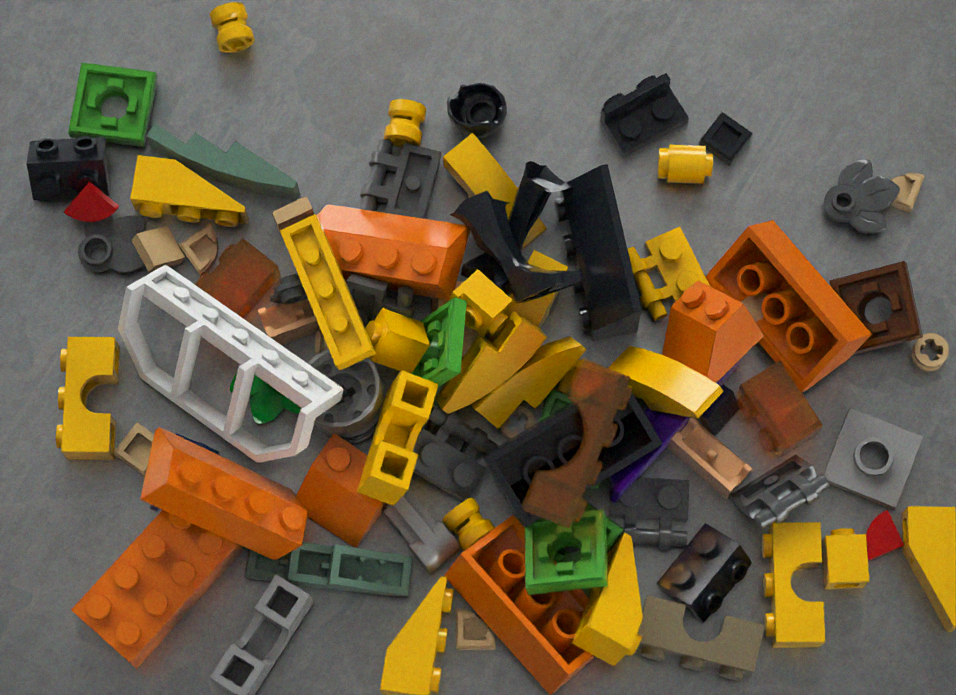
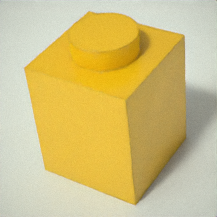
M382 308L375 320L370 321L365 328L376 353L369 357L370 361L398 371L403 370L412 374L430 346L423 322Z
M852 528L831 530V535H826L821 541L824 589L864 588L869 583L866 534H855Z

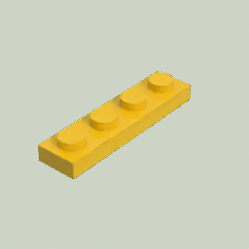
M314 214L280 230L335 366L342 370L375 355L372 343L317 215Z

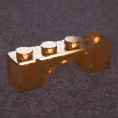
M587 359L580 360L566 397L576 406L583 421L584 432L581 446L576 455L565 465L553 470L535 472L521 509L566 528H570L572 521L579 523L587 504V500L582 498L588 483L591 485L595 484L602 467V462L597 461L602 446L609 447L617 430V425L612 423L618 408L624 410L631 396L633 388L627 386L630 379L629 376Z

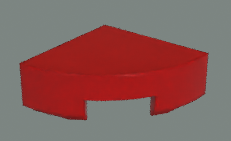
M89 181L63 213L79 221L95 222L111 216L117 211L119 205Z
M888 509L880 513L867 528L865 534L868 562L903 548V541Z

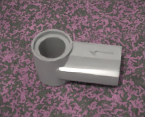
M411 491L405 493L394 506L390 505L384 511L388 520L409 543L408 548L429 574L461 549L449 530L440 521L436 522Z

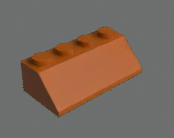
M329 204L317 214L345 282H347L351 273L389 283V291L398 292L400 287L408 286L414 290V295L445 300L450 299L452 292L455 290L470 234V229L466 225Z
M774 220L748 226L705 276L712 288L739 302L749 296L762 293L768 295L764 298L761 306L764 317L756 322L764 335L758 342L801 393L808 390L846 362L872 335Z
M161 427L155 429L140 500L274 561L302 546L308 510L292 489Z
M511 515L463 551L445 573L444 577H447L450 584L549 695H552L595 657L572 644L589 600L581 589L528 595L525 588V527L514 515Z

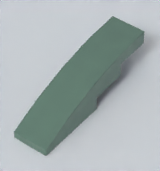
M154 124L146 135L151 149L169 159L177 160L191 171L219 183L257 194L296 200L300 195L297 181L236 141H234L227 152H224L196 132L186 144L157 124Z
M302 542V546L275 561L248 549L244 578L272 581L274 576L278 575L293 585L407 597L413 557L337 544L326 546Z

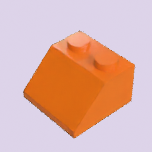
M697 281L686 289L670 308L662 355L684 364L717 383L764 335L743 303Z
M334 433L312 463L296 496L308 510L307 517L349 546L358 548L388 504L357 492L368 455Z

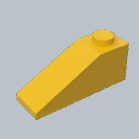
M625 532L607 553L608 586L593 588L572 644L612 666H615L625 655L631 657L638 648L642 638L638 634L643 615L632 537Z

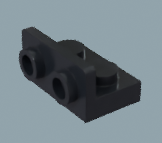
M667 73L657 78L655 75L649 76L637 84L636 90L625 96L623 93H618L603 104L600 122L622 158L688 123V115L669 87L671 79Z

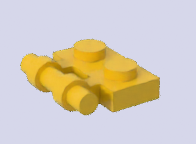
M680 226L645 241V248L649 254L646 258H640L635 247L627 248L634 280L642 295L639 299L645 310L649 309L654 321L661 320L668 315L663 305L664 302L672 300L674 304L684 291L697 281L710 286ZM657 270L664 287L655 289L648 273Z

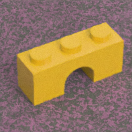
M68 337L67 349H61L60 368L61 372H66L65 386H60L58 390L59 410L64 411L63 425H57L56 446L61 448V452L68 460H115V455L113 454L116 441L115 419L111 413H94L89 411L86 406L88 395L94 388L104 384L119 383L120 346L115 337Z
M403 370L390 384L359 482L358 493L394 506L408 491L418 454L414 453L413 449L423 425L429 419L439 384Z
M773 522L768 529V534H762L763 558H769L770 572L763 575L764 597H770L771 613H765L764 617L765 637H772V648L821 647L825 643L824 602L802 600L794 593L791 587V575L793 572L799 569H817L822 563L821 523L781 522L777 524Z

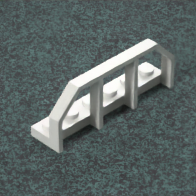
M166 264L126 287L118 330L140 378L255 462L259 463L295 456L306 449L315 418L341 401L344 391L342 387ZM143 296L187 326L184 330L174 378L157 367L137 321ZM201 337L241 365L238 368L227 416L189 390ZM255 375L302 408L299 412L292 442L267 446L242 428Z

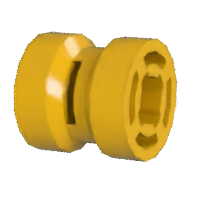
M240 2L226 3L214 8L210 12L209 16L212 26L218 30L216 40L219 51L233 53L253 45L255 39L252 28L246 24L248 14L245 4Z
M392 100L389 103L388 116L391 120L390 124L385 127L383 138L393 142V146L403 148L404 143L421 146L422 132L420 124L425 121L426 107L412 100Z
M473 497L454 507L442 519L446 528L449 531H454L459 537L458 544L463 551L495 528L490 519H484L480 514V506Z

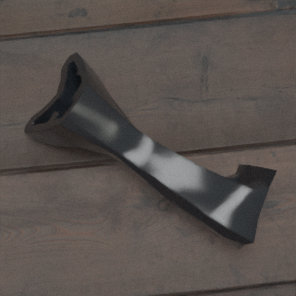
M533 161L525 164L524 174L517 189L508 219L512 236L521 254L527 234L542 213L551 193L572 187L557 177L546 165H539ZM483 253L462 265V276L469 278L478 269L505 294L511 290L505 271L487 253Z
M488 191L464 200L455 212L450 214L470 229L477 247L494 258L503 268L516 303H526L585 281L582 271L546 270L529 264L521 254L512 236L506 213V205L509 202L493 199Z

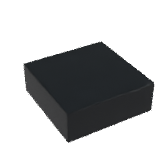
M721 112L700 139L699 145L706 146L707 151L730 166L751 139L753 133Z
M724 384L720 386L724 392L699 417L702 426L714 436L740 409L734 392Z

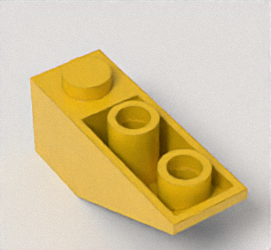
M137 156L130 200L135 211H139L141 215L151 218H160L162 214L176 215L179 220L192 223L199 222L200 218L215 220L216 224L225 227H236L238 223L248 224L249 217L245 206L177 160Z
M907 506L901 513L902 541L904 544L902 553L946 632H953L956 629V507Z
M441 576L387 648L380 687L383 695H430L431 691H439L442 668L435 667L437 652H445L448 629L441 628L443 612L451 613L454 589L447 588V577Z

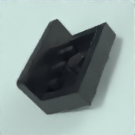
M82 136L72 139L44 138L31 141L29 143L26 165L33 200L75 198L89 181L104 194L110 196L111 187L106 162V138Z
M705 523L656 584L661 591L681 604L686 605L697 619L705 622L712 613H715L721 607L723 599L734 585L745 577L752 561L739 543Z

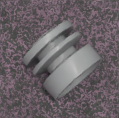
M329 349L316 354L307 364L342 387L344 391L340 402L315 418V425L327 438H331L335 433L348 443H359L373 437L388 389L375 365L366 358L345 369L339 370L335 366ZM350 395L354 403L347 407L343 398Z

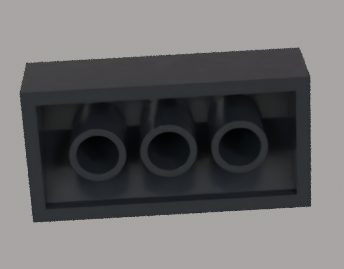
M605 164L566 182L572 187L561 190L560 199L554 200L558 222L565 221L568 234L562 235L566 258L573 257L576 271H582L585 281L574 285L573 290L575 294L581 293L584 307L579 308L580 322L583 331L590 330L592 341L636 333L642 313L608 164Z
M616 375L486 453L482 458L522 523L527 527L653 451L663 443L623 376Z

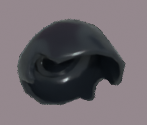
M483 82L470 85L463 84L453 98L448 97L447 111L451 123L461 134L466 136L473 133L477 138L487 137L501 126L507 115L504 96L495 86Z

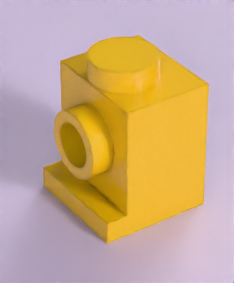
M478 269L452 292L449 299L450 301L456 297L467 301L465 325L475 329L482 337H485L489 332L495 335L505 326L509 320L506 313L513 301Z

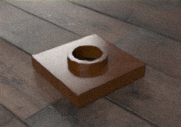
M905 261L829 280L833 290L872 334L853 355L923 338L909 270ZM882 297L887 299L891 303V317L887 321L884 320L878 324L870 323L865 316L867 304L875 298Z

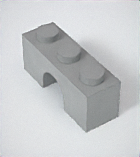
M275 575L256 604L254 617L245 633L236 644L231 643L209 678L232 695H255L312 606L311 596L280 576Z

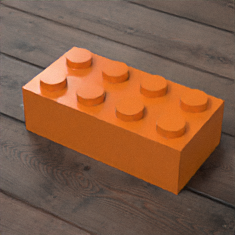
M162 510L77 602L71 611L137 669L244 549L235 542Z

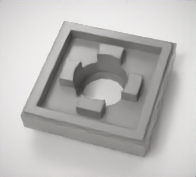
M850 407L823 476L832 486L895 510L923 436ZM865 444H875L883 448V450L884 448L887 450L888 462L883 468L872 470L862 464L859 455L861 448Z

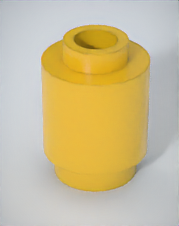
M669 144L668 148H659L658 178L667 179L668 183L704 184L705 176L712 177L713 154H706V146Z

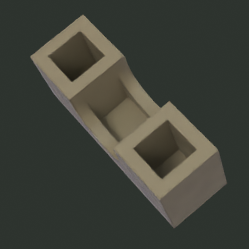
M649 595L646 596L642 610L643 619L638 630V634L642 636L638 649H642L640 655L660 661L664 660L665 655L681 659L679 665L698 671H703L704 666L720 669V676L736 681H742L743 676L751 677L754 673L765 625L725 615L721 623L719 635L711 641L700 642L692 639L684 629L683 617L686 605Z

